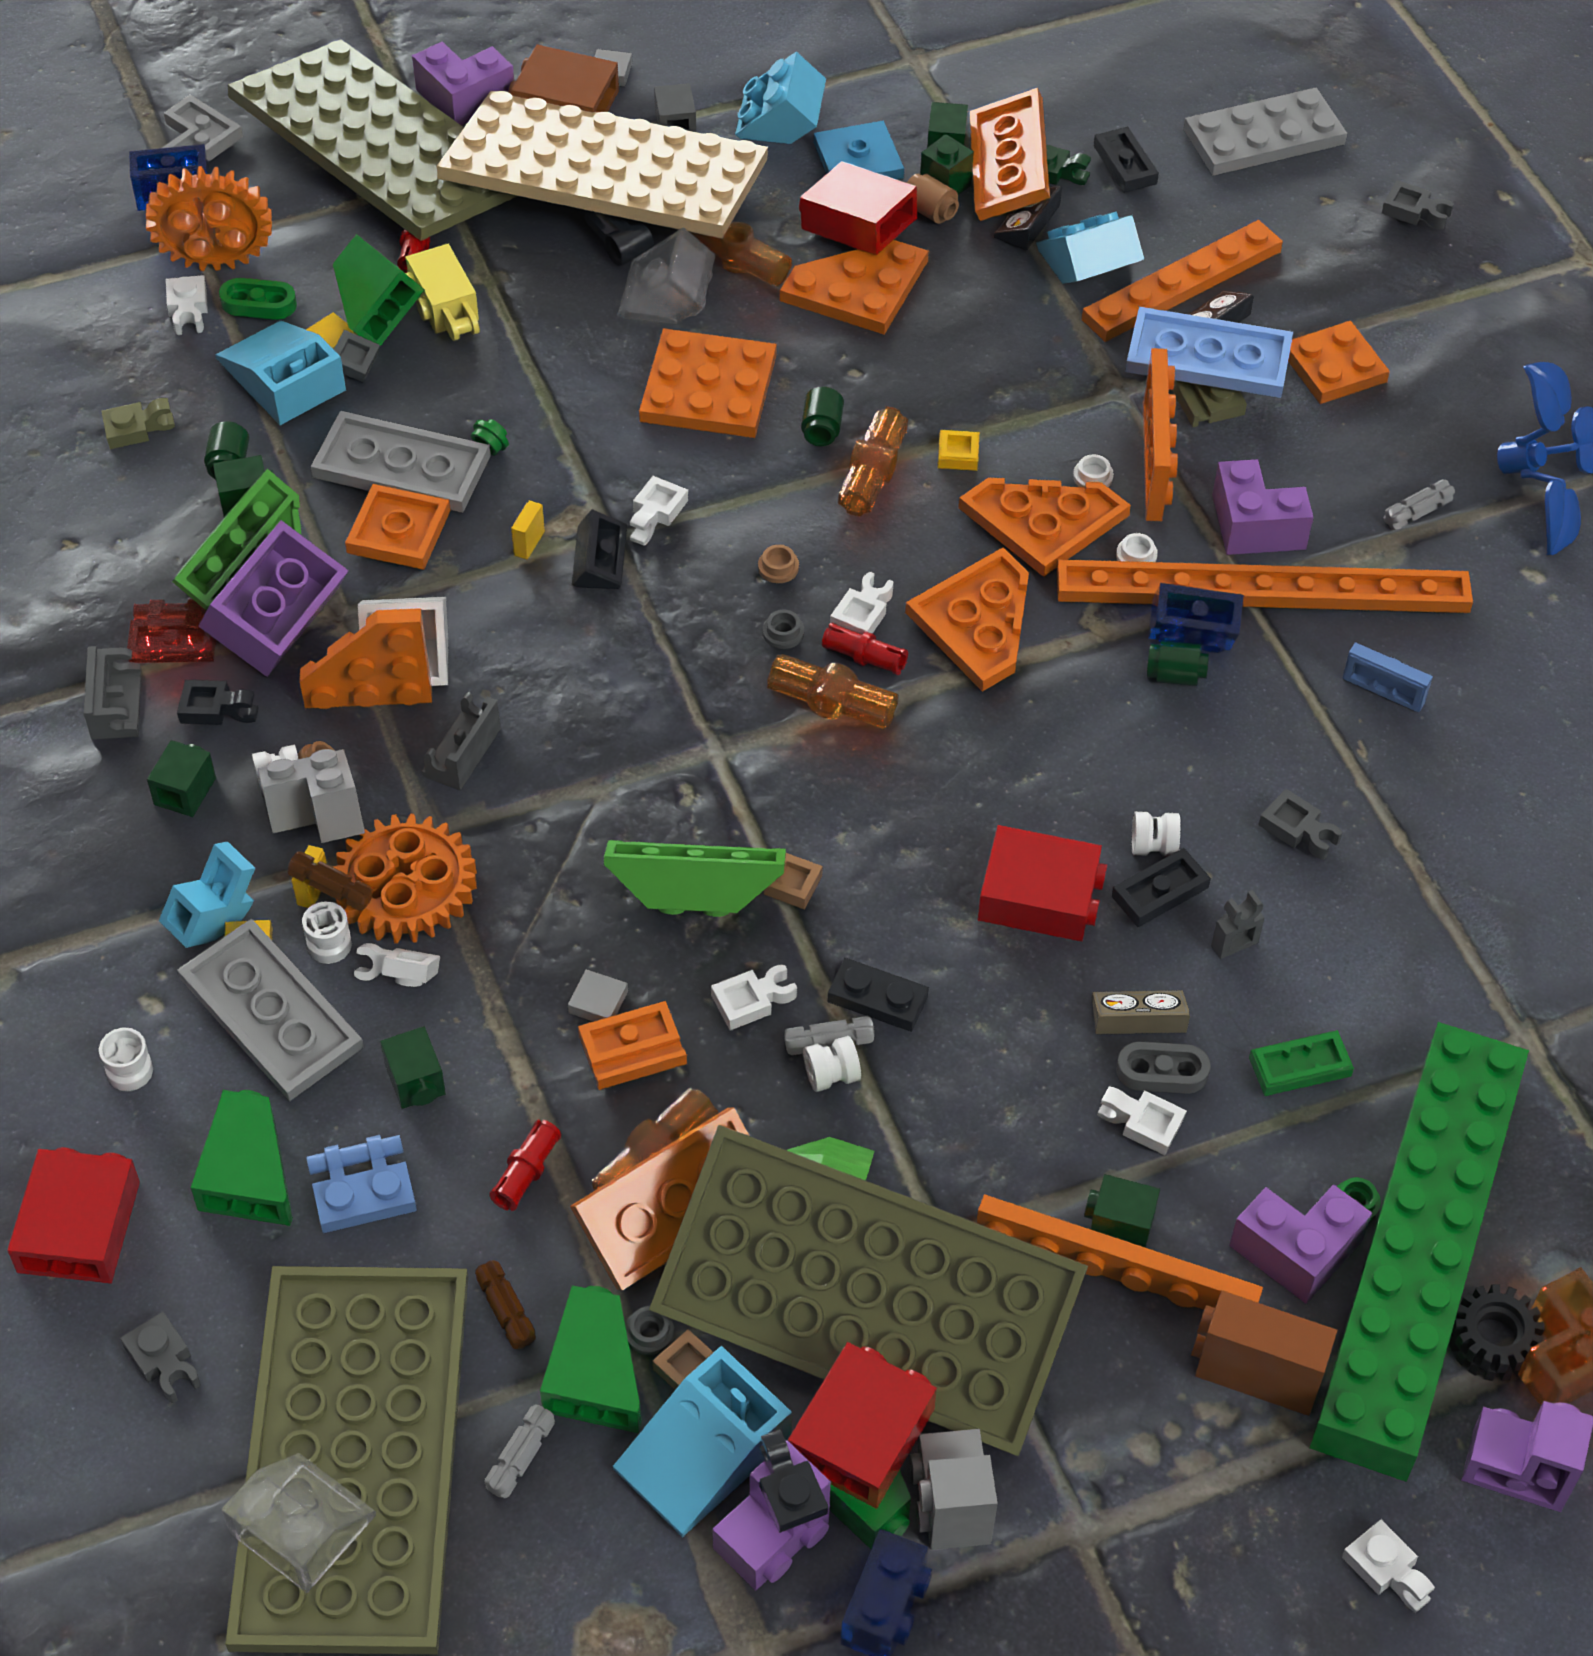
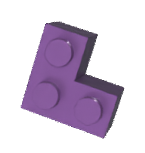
M443 42L412 55L416 90L429 103L461 126L469 122L490 91L508 92L509 86L514 80L513 65L493 46L464 60H461Z
M1258 459L1218 462L1212 496L1226 555L1306 550L1313 522V513L1306 487L1265 489Z
M1333 1184L1304 1216L1265 1187L1236 1219L1229 1246L1307 1304L1363 1241L1372 1212Z
M1547 1401L1543 1402L1534 1422L1521 1419L1516 1413L1507 1409L1483 1407L1473 1428L1461 1481L1561 1512L1583 1473L1593 1427V1416L1582 1413L1578 1408L1567 1403L1553 1404Z
M786 1440L793 1465H797L799 1463L807 1461V1459L789 1441ZM765 1461L750 1473V1495L713 1528V1549L755 1591L767 1580L774 1583L780 1579L791 1566L793 1561L791 1558L804 1545L808 1549L815 1546L829 1529L828 1508L827 1515L784 1532H778L759 1487L760 1478L771 1475ZM809 1461L830 1508L831 1481Z

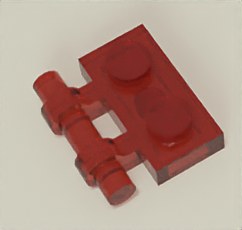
M151 599L149 604H134V620L130 621L127 648L132 650V659H128L129 662H214L216 639L199 627L207 609L201 607L193 599H188L187 603H165L164 599Z

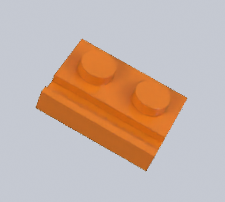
M666 1001L578 1026L579 1037L599 1090L687 1064V1054L681 1045L680 1036Z

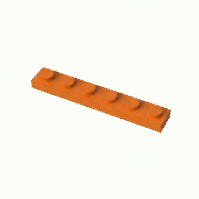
M1257 220L1083 308L1082 321L1104 342H1107L1135 327L1139 307L1167 311L1280 253L1283 240L1260 220Z
M985 1194L978 1209L976 1222L978 1224L1088 1265L1086 1275H1102L1122 1282L1124 1286L1138 1292L1150 1291L1165 1296L1174 1304L1182 1307L1194 1306L1204 1310L1206 1305L1216 1308L1221 1290L1258 1303L1261 1297L1262 1286Z

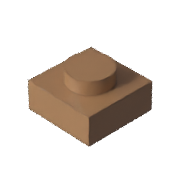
M786 853L784 874L764 890V895L805 910L822 878L823 866Z
M687 1329L653 1360V1370L676 1390L681 1382L714 1352Z

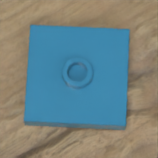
M884 120L814 133L813 143L826 174L842 161L893 179L904 178V166Z

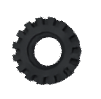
M1491 1284L1488 1293H1486L1483 1285L1475 1288L1473 1295L1468 1292L1463 1297L1461 1304H1459L1453 1325L1452 1338L1449 1345L1451 1351L1459 1350L1456 1360L1460 1365L1470 1361L1471 1365L1468 1372L1475 1376L1479 1368L1485 1370L1484 1380L1493 1381L1496 1373L1500 1374L1501 1382L1509 1381L1513 1372L1516 1377L1524 1374L1526 1368H1530L1544 1339L1542 1337L1545 1330L1544 1322H1538L1541 1316L1538 1307L1528 1310L1531 1299L1525 1294L1520 1300L1514 1298L1517 1289L1510 1286L1505 1294L1500 1293V1284ZM1486 1319L1500 1321L1513 1331L1515 1340L1509 1346L1494 1345L1480 1335L1478 1324Z

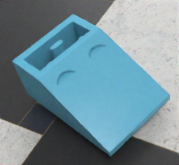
M281 320L215 354L216 359L279 425L290 421L346 390L339 354L319 334Z
M721 1346L681 1382L613 1465V1470L683 1538L764 1461L760 1451V1446L763 1445L761 1436L780 1429L785 1440L788 1441L792 1434V1411Z

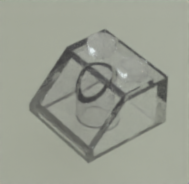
M684 227L632 260L618 314L627 319L678 324L689 316L694 317L698 315L706 304L705 296L708 284L713 276L712 268L716 255Z
M300 1453L258 1469L221 1509L232 1536L306 1593L312 1589L376 1516L374 1509Z

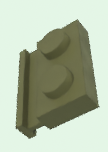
M1174 380L1172 391L1176 395L1192 427L1198 426L1199 422L1205 420L1208 423L1245 415L1247 403L1240 391Z

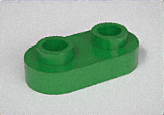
M233 278L223 283L219 289L222 309L234 316L279 320L290 316L297 308L294 288L290 284L281 281Z

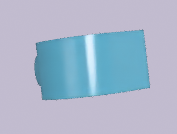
M229 842L214 844L200 880L172 886L159 922L186 948L218 939L225 934V922L241 921L251 908L254 900L246 893L255 867Z

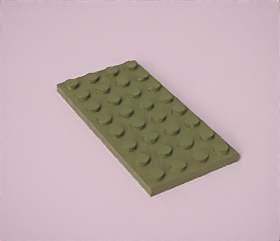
M341 39L228 84V97L420 241L518 196L437 179L438 163L464 127Z
M718 1125L649 1310L822 1379L826 1378L847 1342L859 1348H872L882 1354L888 1363L904 1371H917L924 1375L931 1385L937 1387L935 1410L928 1421L953 1431L980 1429L983 1443L1019 1456L1086 1275L1088 1265L733 1129Z
M272 1266L225 1643L228 1652L438 1655L468 1289L467 1269Z

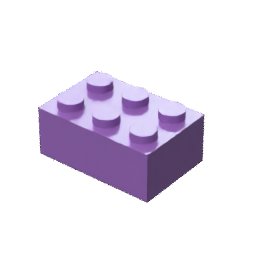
M280 520L213 600L199 627L268 677L336 593L349 570Z

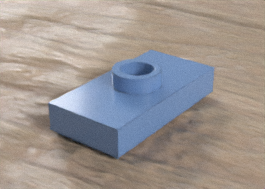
M1356 642L1349 651L1343 674L1344 680L1416 712H1420L1425 704L1433 676L1401 663L1395 658L1383 655Z

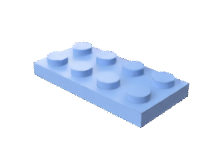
M1139 307L1125 372L1147 375L1151 348L1167 349L1168 365L1175 366V380L1281 398L1293 332Z

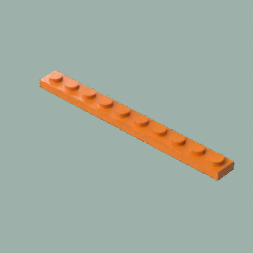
M1058 560L1057 565L1058 602L1470 613L1473 605L1469 571Z

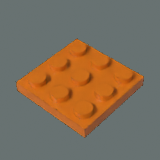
M663 328L639 410L640 422L755 438L777 355V344Z

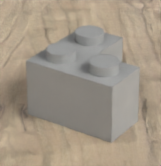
M331 749L319 750L310 757L293 761L279 759L269 763L266 767L257 768L272 833L316 824L321 843L365 833L357 792L344 749L338 751Z
M980 1429L920 1434L918 1453L910 1454L912 1484H918L919 1501H916L919 1533L928 1532L930 1550L991 1544L998 1502L990 1455L983 1454Z

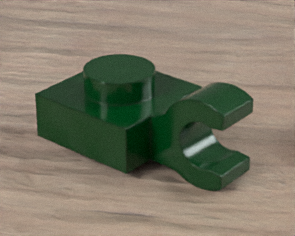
M1046 145L1049 183L1057 185L1062 178L1077 185H1085L1090 177V172L1083 170L1087 169L1091 157L1078 153L1070 158L1069 150Z

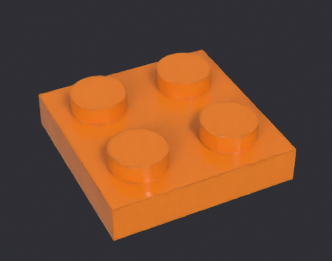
M1352 321L1292 339L1288 362L1319 404L1388 381L1389 369Z
M372 484L345 541L346 551L348 554L424 570L451 511L450 501L448 499Z

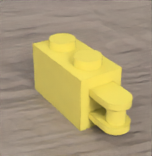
M449 243L406 256L407 273L405 274L425 289L416 301L422 320H429L436 334L448 331L453 341L460 339V335L471 332L473 335L480 333L476 292Z

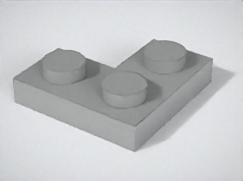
M192 95L187 96L164 112L166 125L181 133L177 138L162 147L164 159L181 170L187 169L191 174L197 171L198 166H204L243 138L242 128L239 124Z

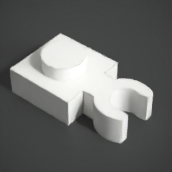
M204 275L166 279L167 309L169 317H172L175 333L182 335V326L186 323H194L197 333H202L204 324L201 314L208 313L207 289Z
M868 572L862 579V591L858 592L850 588L831 614L830 623L833 622L838 626L860 634L864 632L873 634L886 615L887 602L893 595V581L888 580L882 588H874V573Z
M777 965L769 969L765 977L759 980L753 970L711 985V996L729 1030H733L771 1015L772 1005L770 1002L785 1004L793 1001L797 997V986L795 983L785 987L776 985V983L787 979L786 966Z

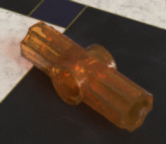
M731 223L723 238L684 231L686 239L721 257L723 267L729 272H749L763 281L778 287L786 280L787 274L792 268L790 256L754 238L753 228L746 223Z
M886 406L885 409L876 411L864 439H858L855 443L850 459L849 473L844 480L838 497V504L843 506L848 514L861 517L865 513H871L883 484L890 483L898 459V450L908 429V419L900 413L899 409Z
M781 654L775 658L767 679L768 689L805 701L814 713L830 720L845 715L885 729V727L888 728L891 724L898 705L899 694L859 681L856 674L850 668L838 663H829L822 668Z
M689 1088L655 1121L646 1119L632 1131L625 1143L624 1150L592 1180L593 1189L597 1190L718 1114V1110L704 1093L698 1089L692 1090Z

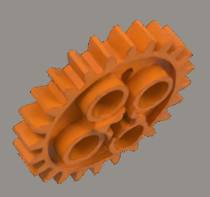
M198 166L197 175H192L187 169H182L181 179L169 174L168 185L161 182L157 183V193L150 192L149 203L146 204V231L151 232L150 241L152 243L159 242L160 253L171 251L170 260L172 262L182 257L185 259L186 268L191 266L193 262L199 263L200 271H204L207 264H212L214 269L218 271L221 269V264L226 263L233 270L235 269V260L238 259L242 263L248 264L249 254L258 257L260 256V246L267 247L268 236L272 234V210L268 208V198L260 197L259 186L248 189L249 178L245 177L235 181L234 171L232 170L224 177L220 176L218 167H214L211 174H206L202 166Z
M395 814L391 817V825L384 826L381 821L376 819L374 820L375 831L369 832L364 829L365 833L359 835L360 841L349 838L345 840L347 852L336 853L338 865L333 867L351 876V882L355 883L359 880L373 888V896L364 910H357L347 905V899L345 898L341 901L336 899V903L345 910L348 924L358 922L359 932L362 935L371 928H374L375 938L377 941H380L387 932L392 933L394 944H398L402 934L407 933L412 942L415 943L418 940V932L423 930L433 938L435 937V925L439 924L446 929H450L449 915L462 918L464 916L463 904H472L473 902L471 890L477 889L475 875L477 872L475 859L471 855V847L469 844L463 845L460 832L450 835L449 826L446 822L434 829L431 816H428L422 824H416L414 814L409 815L406 823H400Z

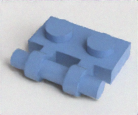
M380 1135L367 1137L366 1143L339 1149L337 1144L325 1147L324 1153L306 1157L310 1175L325 1171L330 1173L331 1179L312 1184L323 1233L417 1211L406 1162L389 1166L386 1164L385 1157L403 1153L400 1135L381 1139ZM371 1161L372 1170L345 1176L343 1167Z

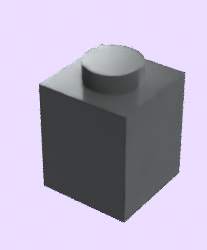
M690 83L655 86L654 99L657 124L667 127L678 126L684 130L696 132V110Z

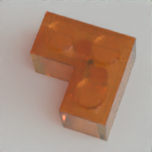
M1582 1267L1541 1287L1531 1308L1538 1307L1541 1316L1538 1322H1544L1545 1330L1543 1334L1547 1340L1530 1348L1518 1375L1540 1406H1542L1544 1401L1553 1404H1569L1593 1391V1282Z

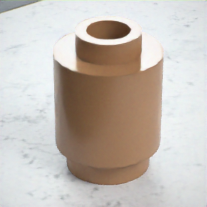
M915 174L907 181L908 184L917 186L918 213L937 224H941L954 217L959 207L957 191L928 174Z

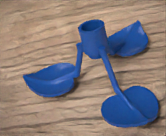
M1537 362L1527 364L1523 368L1530 380L1534 408L1542 428L1526 436L1516 437V441L1502 443L1498 448L1497 461L1500 470L1504 474L1521 473L1522 479L1533 478L1548 483L1545 492L1546 555H1554L1571 544L1579 533L1581 525L1579 501L1573 489H1566L1564 479L1536 471L1540 466L1545 465L1547 455L1576 450V463L1579 471L1584 474H1593V408L1589 406L1581 407L1574 413L1571 424L1574 443L1545 447L1543 443L1537 442L1535 439L1549 432L1557 431L1564 425L1565 419L1563 415L1570 410L1572 402L1570 383L1562 368L1550 362Z

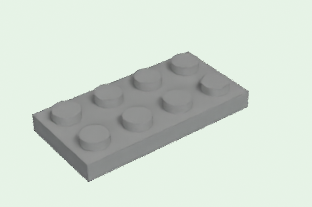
M1317 87L1185 118L1183 128L1212 176L1345 145L1347 138L1346 130Z
M340 411L311 465L312 478L368 491L372 484L448 499L451 510L463 513L491 456L490 445Z
M252 918L177 969L180 980L289 1102L364 1048L362 1038Z

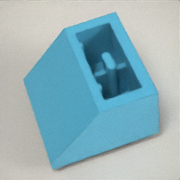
M797 51L785 60H777L769 71L759 78L757 76L753 77L745 85L742 105L738 112L739 119L735 135L740 139L792 144L817 127L826 78Z
M1117 211L1105 215H1097L1081 220L1080 223L1074 225H1066L1047 231L1048 239L1036 242L1038 251L1062 284L1080 281L1144 260L1133 216L1119 218Z

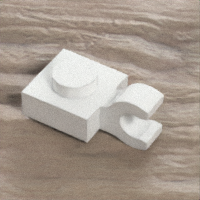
M652 476L633 500V512L635 514L630 521V526L636 529L631 534L630 540L645 546L650 541L658 522L669 526L688 502V489Z
M366 943L357 948V954L369 956L373 961L372 969L359 967L354 971V976L360 980L367 981L374 979L382 973L385 976L396 977L395 982L397 984L417 987L421 986L422 983H426L438 973L440 956L396 948L393 951L386 950L376 944Z
M1109 1086L1101 1100L1102 1106L1097 1115L1111 1123H1126L1123 1136L1165 1156L1187 1111L1145 1090L1138 1101L1123 1091Z
M1382 1519L1344 1549L1342 1558L1378 1595L1390 1586L1405 1605L1415 1613L1431 1600L1428 1594L1434 1590V1585L1423 1573L1411 1569L1416 1564L1418 1556Z

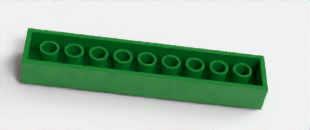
M1441 1022L1437 1023L1309 1449L1407 1482L1419 1453L1529 1050Z

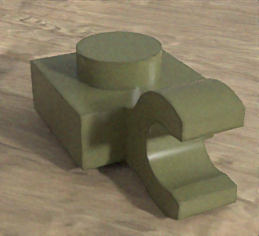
M168 398L155 399L144 410L141 402L101 410L110 449L149 441L148 432L156 430L165 431L175 427Z

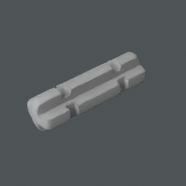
M1442 479L1430 485L1431 489L1429 487L1424 488L1402 500L1401 503L1392 505L1385 510V516L1383 517L1385 524H1388L1392 530H1398L1408 525V522H1413L1436 510L1437 506L1441 507L1453 500L1454 487L1447 480Z
M864 1016L852 1018V1023L848 1024L846 1019L809 1025L810 1030H804L803 1026L788 1028L784 1033V1041L788 1054L797 1055L803 1054L804 1047L819 1044L822 1047L831 1046L835 1039L850 1036L856 1045L871 1043L874 1041L875 1032L871 1018Z
M540 1405L530 1407L523 1418L524 1425L518 1426L499 1456L498 1460L500 1463L494 1465L485 1478L486 1489L500 1498L505 1499L510 1496L517 1485L516 1478L522 1477L542 1445L540 1442L541 1437H547L555 1424L554 1414Z

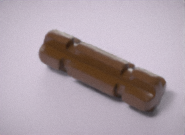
M301 851L296 852L288 865V874L302 882L308 879L310 881L308 885L339 901L343 898L347 899L346 904L357 910H364L370 903L373 896V888L359 880L353 883L351 882V876L322 861L316 864L313 862L314 857Z
M490 1260L486 1264L478 1266L475 1270L476 1279L482 1291L486 1293V1298L502 1329H505V1335L512 1348L518 1350L531 1345L536 1340L535 1329L529 1318L525 1316V1310L510 1282L505 1279L504 1276L506 1274L500 1263L496 1260Z

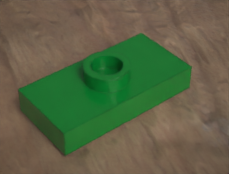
M1338 1030L1251 1049L1249 1060L1264 1096L1351 1077L1354 1070Z

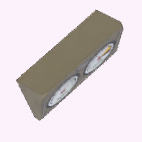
M1183 990L1092 992L1096 1034L1187 1033L1190 1014Z

